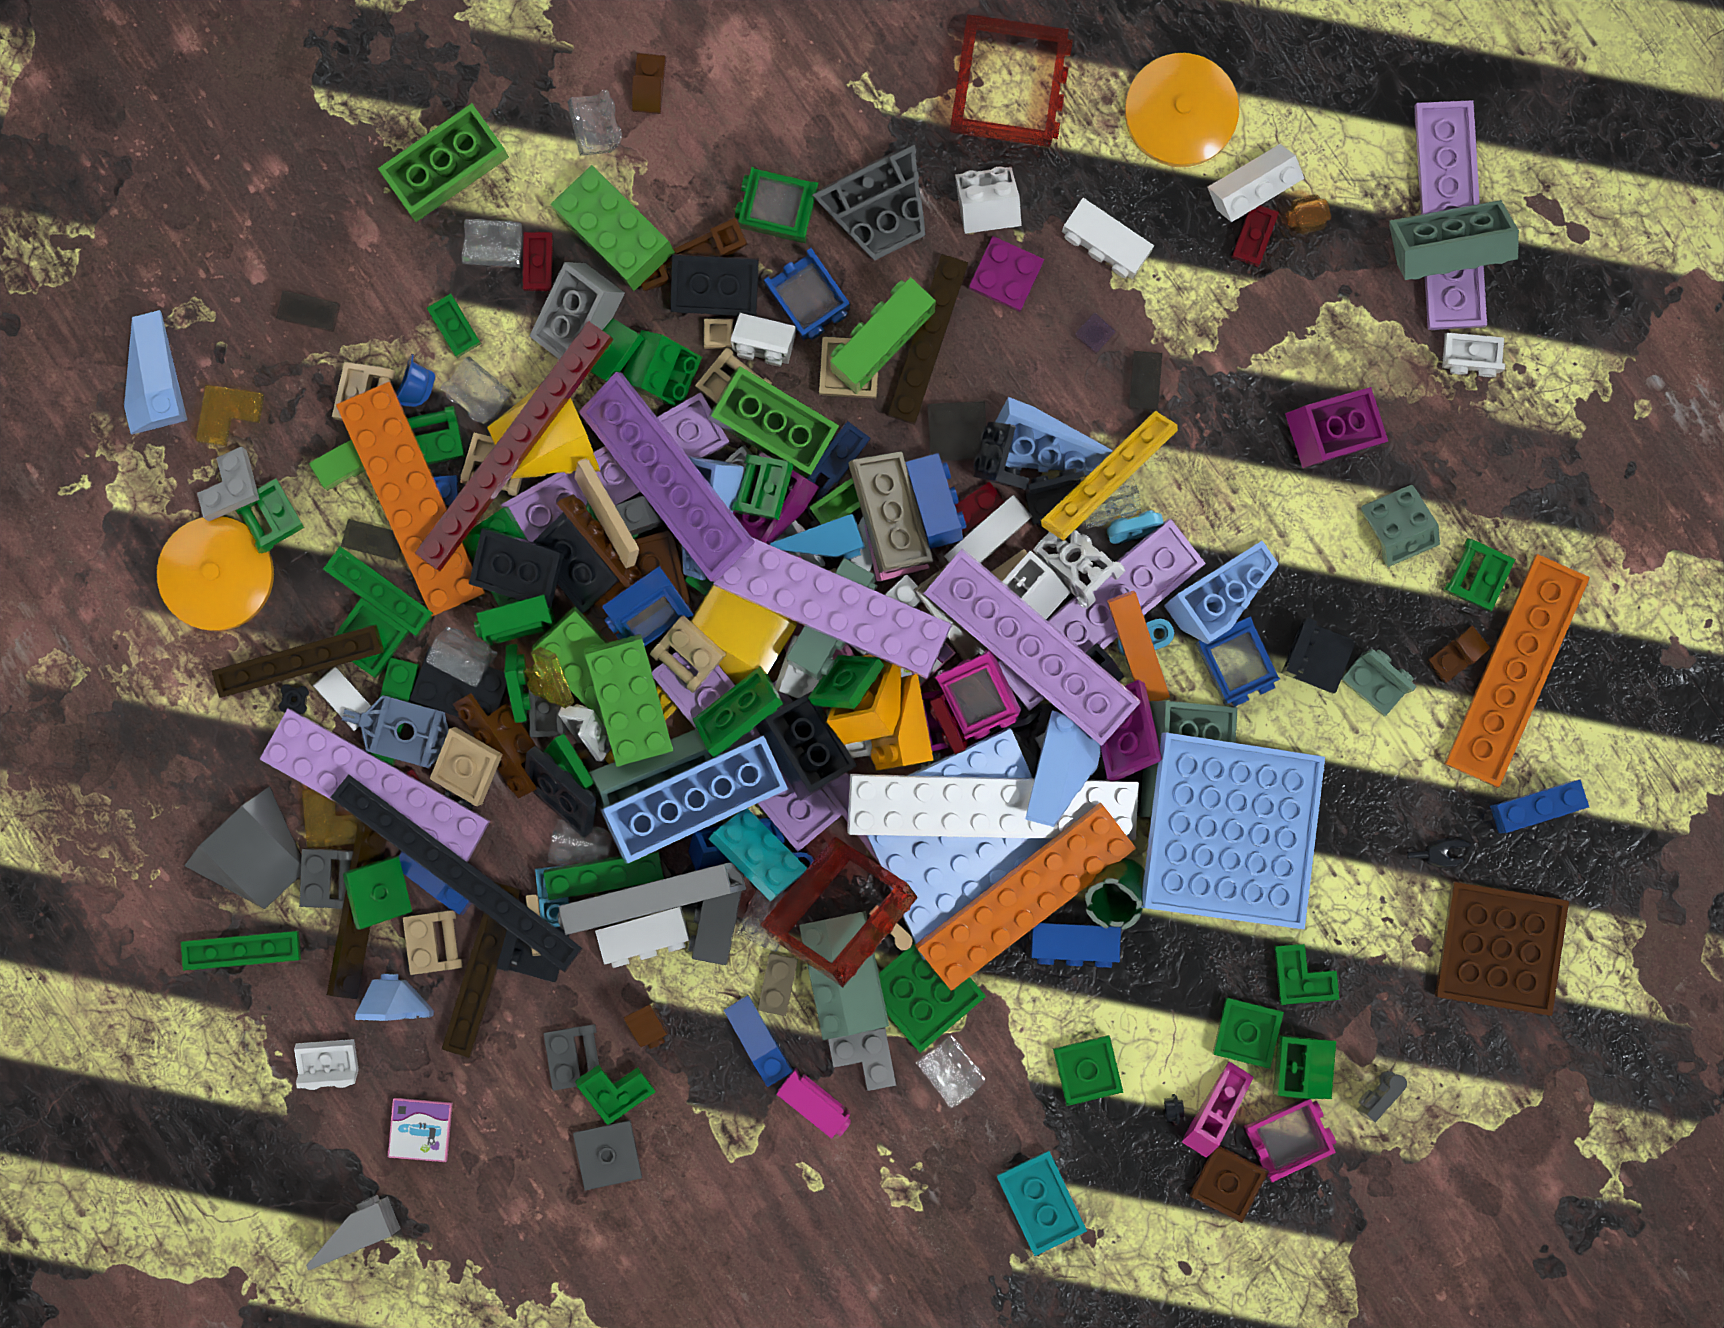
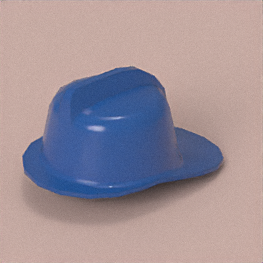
M411 354L402 382L396 392L402 406L415 407L424 403L431 394L435 380L434 372L413 362L414 354Z

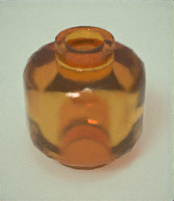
M1312 194L1294 199L1291 202L1290 211L1286 212V217L1290 228L1295 227L1299 234L1305 235L1325 229L1327 221L1331 219L1327 200L1325 198L1321 199L1317 194Z

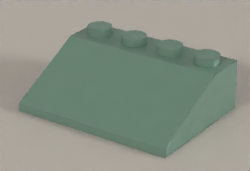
M1149 701L1159 747L1162 733L1236 743L1237 707L1175 701ZM1158 762L1143 769L1140 817L1151 818Z

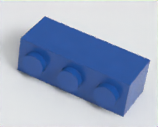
M939 453L905 462L929 548L932 549L962 541V529L966 528V523L962 511L957 513L954 505L958 504L959 501L955 487L949 488L947 482L948 479H951L947 462H941Z
M1580 779L1492 805L1490 808L1498 833L1500 834L1589 808V804Z
M1039 923L1031 930L1030 957L1037 958V964L1054 965V959L1066 960V965L1083 966V961H1095V967L1112 968V962H1120L1121 927L1109 926V928L1093 925Z

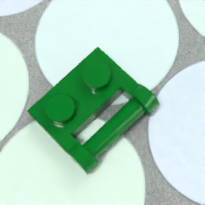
M454 405L445 407L443 411L407 418L412 429L448 421L449 429L415 436L427 464L465 457Z
M747 454L744 461L746 468L737 501L733 502L731 510L743 515L779 520L794 464L789 461ZM757 468H760L751 504H748Z
M277 478L257 489L259 500L235 510L237 514H241L256 541L255 547L259 553L270 551L275 544L305 528ZM256 504L260 507L272 529V532L265 535L251 510Z
M1467 538L1463 545L1465 550L1451 581L1446 582L1443 591L1491 612L1516 559L1478 541ZM1478 553L1483 558L1469 589L1466 590L1460 586L1475 554Z

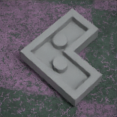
M243 447L217 457L222 482L197 493L203 518L207 521L216 519L259 500L247 450Z
M885 1027L828 1039L833 1067L862 1062L867 1091L896 1086Z

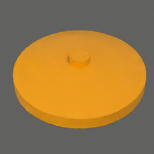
M1190 53L1168 54L1147 64L1133 80L1125 102L1126 126L1134 143L1151 159L1172 167L1196 166L1215 157L1230 141L1239 118L1237 92L1228 75L1211 60Z
M220 516L211 521H207L203 517L190 521L172 534L161 551L157 565V583L161 597L168 609L178 619L195 628L207 631H225L239 627L257 615L270 596L274 581V566L270 551L259 553L255 547L256 541L248 526L235 519Z

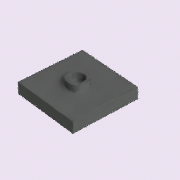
M631 1120L573 1133L585 1191L643 1178Z

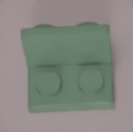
M1409 485L1361 507L1363 515L1381 542L1382 557L1387 567L1440 545L1439 525L1413 485Z
M1371 649L1359 656L1342 676L1341 680L1385 717L1404 694L1413 692L1417 686L1412 683L1414 678L1402 668L1397 670L1390 664L1392 660L1387 654L1379 649L1377 651Z

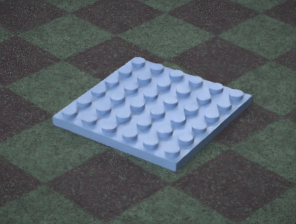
M1009 727L968 746L964 751L951 754L908 775L1033 778L1015 736ZM866 835L915 944L1052 840V838Z
M1162 733L1160 743L1162 761L1158 762L1142 889L1143 905L1141 908L1305 929L1325 757L1173 733Z

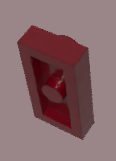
M1261 205L1249 211L1232 258L1259 267L1279 212Z
M524 232L523 290L551 291L553 288V233Z
M990 481L955 505L957 513L962 511L966 523V528L962 529V535L982 523L1005 503Z
M944 692L939 693L930 701L931 714L935 721L940 722L944 730L942 735L946 745L949 748L952 747L954 753L957 754L966 750L971 741L969 738L965 740L961 727Z

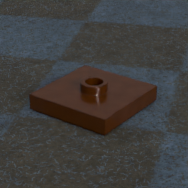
M1219 1145L1209 1155L1189 1196L1243 1223L1269 1171Z

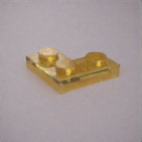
M205 385L196 441L198 443L227 447L231 419L260 423L264 394Z
M542 647L531 652L535 664L525 670L529 680L527 685L531 693L565 709L575 703L557 655Z
M313 789L302 790L307 848L354 844L358 822H363L354 815L335 816L333 800Z

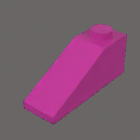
M1228 1062L1191 1122L1182 1143L1206 1158L1218 1148L1254 1077L1233 1063Z

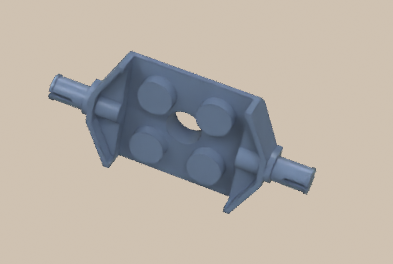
M384 695L365 713L362 712L361 714L345 709L343 714L353 716L354 718L343 716L341 720L357 724L361 727L366 751L429 768L438 759L448 734L444 712ZM403 723L412 725L414 728L413 737L409 740L400 739L397 735L399 725Z

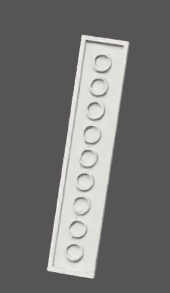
M850 774L847 833L849 835L1053 839L1101 802L1130 840H1136L1139 782L1087 780L1082 790L1073 798L1070 806L1057 824L1051 827L1025 820L1034 778Z

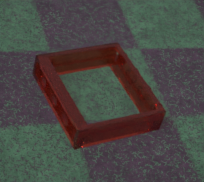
M967 14L950 133L1051 147L1052 139H1058L1060 122H1055L1056 112H1062L1064 94H1059L1060 85L1066 84L1069 67L1063 65L1065 56L1070 57L1073 39H1067L1069 29ZM977 30L1058 42L1045 130L963 118Z
M834 837L760 925L772 940L843 988L851 977L856 975L857 970L866 959L873 955L876 947L886 935L893 931L896 923L911 909V905L918 897L907 882L837 837ZM850 860L892 887L893 890L831 963L788 933Z

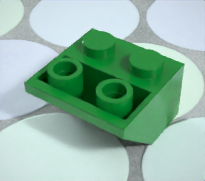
M641 330L640 335L644 340L629 359L623 375L638 393L676 407L684 402L702 356L662 334Z
M1278 1035L1273 1094L1304 1099H1332L1336 1041Z

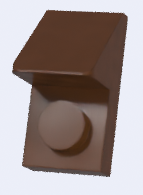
M637 53L635 75H633L632 85L633 112L661 114L666 66L665 55Z
M1472 625L1429 658L1427 662L1441 680L1447 683L1467 666L1474 664L1490 647Z

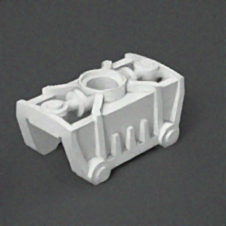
M1074 530L1068 536L1071 543L1065 540L1062 541L1049 532L1033 549L1035 555L1052 569L1071 593L1077 597V603L1082 608H1089L1096 601L1093 591H1096L1110 576L1117 580L1125 572L1124 566L1120 562H1112L1102 551L1099 552L1098 549L1092 546L1091 539L1087 535H1080L1077 530ZM1048 546L1052 548L1057 547L1058 554H1048L1043 549H1046ZM1081 552V557L1077 561L1068 562L1071 554ZM1091 561L1096 562L1103 569L1099 567H1093V563ZM1079 571L1083 574L1088 573V577L1091 580L1088 586L1079 580Z

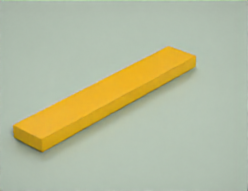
M1154 411L1041 520L1042 527L1064 541L1178 431L1177 424Z

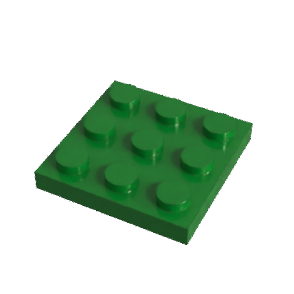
M914 942L909 949L905 950L879 972V978L887 1015L918 1052L921 1053L987 996L970 977L951 991L927 960L921 958Z

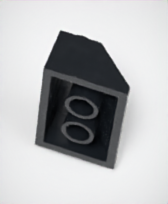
M812 691L775 711L755 726L759 734L765 737L773 757L800 801L857 766L846 746L827 723L828 717L821 706H814L808 699Z

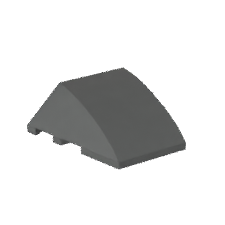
M915 144L875 160L831 182L812 194L873 260H877L926 235L922 200L920 199Z
M269 786L243 804L204 840L184 866L257 906L266 909L301 876L302 855L274 798L272 788Z

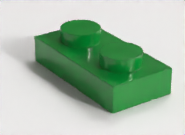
M452 294L427 307L428 312L456 358L481 344Z

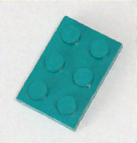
M748 808L736 814L709 838L770 902L807 870L798 858Z
M1049 1150L996 1175L1034 1256L1087 1232Z

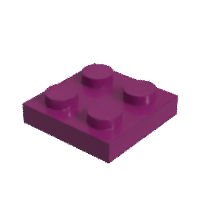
M992 236L970 283L969 290L1021 312L1044 259Z

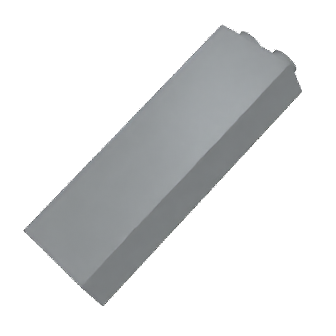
M731 862L559 906L558 921L561 929L565 931V935L743 891L746 890L742 872Z

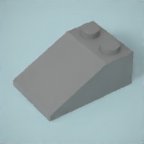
M564 262L531 331L530 337L560 359L588 321L601 330L605 328L613 318L625 293L586 263Z
M375 1195L357 1204L358 1210L349 1215L306 1265L308 1271L391 1237L401 1228L388 1196L379 1199V1196Z

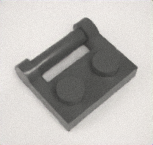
M302 849L299 907L343 908L346 886L342 873L350 870L353 850ZM332 859L340 860L338 898H330Z
M595 1024L544 1032L553 1091L577 1087L575 1081L581 1077L575 1036L583 1035L588 1072L599 1065L594 1033H597Z
M1391 1071L1382 1072L1379 1076L1380 1084L1373 1092L1368 1090L1358 1101L1360 1106L1357 1111L1365 1118L1376 1123L1406 1089L1407 1080L1402 1075Z

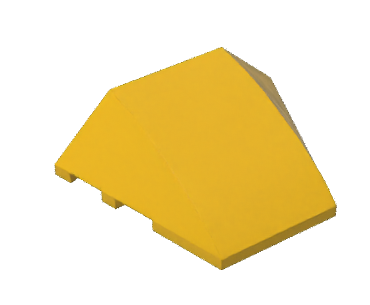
M539 386L487 427L495 445ZM571 397L510 479L545 476L549 473L561 472L573 474V471H576L577 462L586 458L591 463L595 472L600 471L588 436Z
M714 584L691 619V622L726 653L718 665L735 685L759 666L768 674L798 623L714 586Z

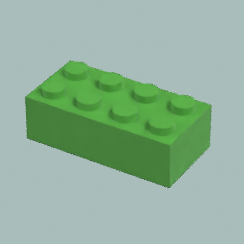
M471 103L383 164L378 170L414 221L417 222L508 159L509 156Z
M593 165L551 203L558 217L633 291L675 253L670 242Z
M911 277L906 282L903 280L898 282L890 292L892 294L891 298L886 303L883 301L878 303L870 313L872 315L871 319L866 324L863 322L859 323L850 334L852 336L851 340L846 345L843 343L839 344L830 355L832 357L830 361L831 372L855 394L874 377L935 313L936 300Z
M741 366L735 369L707 418L773 459L789 461L794 464L793 471L804 477L812 474L839 427L836 423Z
M574 606L532 645V651L588 709L594 710L605 726L584 649L609 643V641Z
M641 634L584 649L616 766L673 751Z

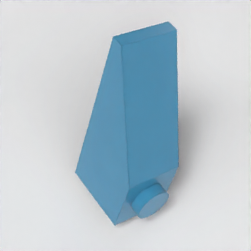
M853 514L770 543L771 546L785 552L833 558L844 556L847 560L861 556L860 550L866 548Z

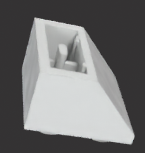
M995 167L991 170H971L963 174H955L965 234L1021 226L1020 199L1012 167Z
M740 313L731 337L732 349L734 352H737V356L740 358L753 360L755 356L765 359L766 364L781 367L782 363L789 364L796 335V326Z
M1029 551L1002 581L1045 619L1052 614L1071 592L1053 570L1032 551Z

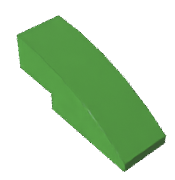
M352 440L309 463L321 485L327 491L351 476L356 477L366 471Z
M850 478L810 506V509L821 525L850 514L854 515L861 510L853 478Z

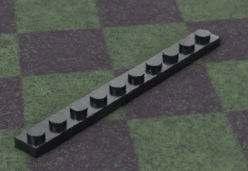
M349 774L330 797L563 972L567 971L583 950L581 946Z

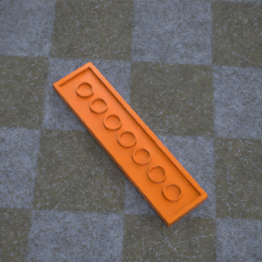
M389 381L336 404L427 608L433 612L432 616L485 594L483 588L469 584L473 564L463 542L441 571H438L415 554L419 546L446 512L447 506L391 382Z
M1539 554L1534 555L1444 765L1496 788L1500 787L1588 584L1589 576Z
M1100 802L915 946L952 991L1089 886L1096 875L1105 867L1121 861L1137 848Z

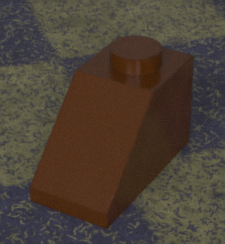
M655 1002L623 1017L640 1047L648 1045L649 1049L665 1043L663 1037L668 1035L669 1032Z

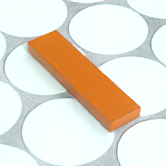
M1133 590L1107 600L1133 681L1140 680L1145 683L1149 701H1162L1170 698L1136 592Z

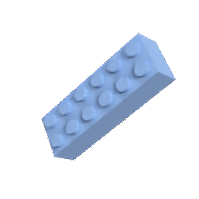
M760 736L601 809V812L624 862L630 863L779 794L788 788L765 737Z

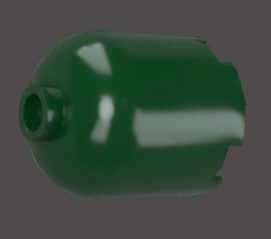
M1124 858L1119 862L1108 865L1097 874L1085 894L1086 911L1092 920L1104 928H1109L1110 925L1122 927L1121 929L1124 930L1135 925L1143 911L1141 907L1143 905L1142 889L1145 869L1133 859Z

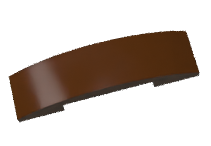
M735 217L711 228V232L673 250L675 254L729 256L746 246L747 241ZM672 256L641 284L643 291L672 282Z

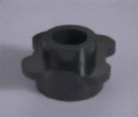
M289 684L283 685L280 690L282 701L278 705L280 711L285 713L287 709H292L299 714H304L307 711L308 688L305 686L294 688ZM292 697H296L295 702L291 701Z
M1172 1094V1098H1164L1165 1117L1167 1122L1175 1121L1178 1125L1180 1124V1118L1184 1117L1183 1100H1178L1177 1095Z

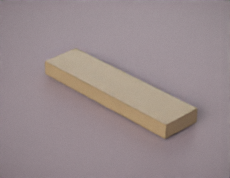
M586 458L578 461L575 480L625 568L634 566L639 547L589 460Z

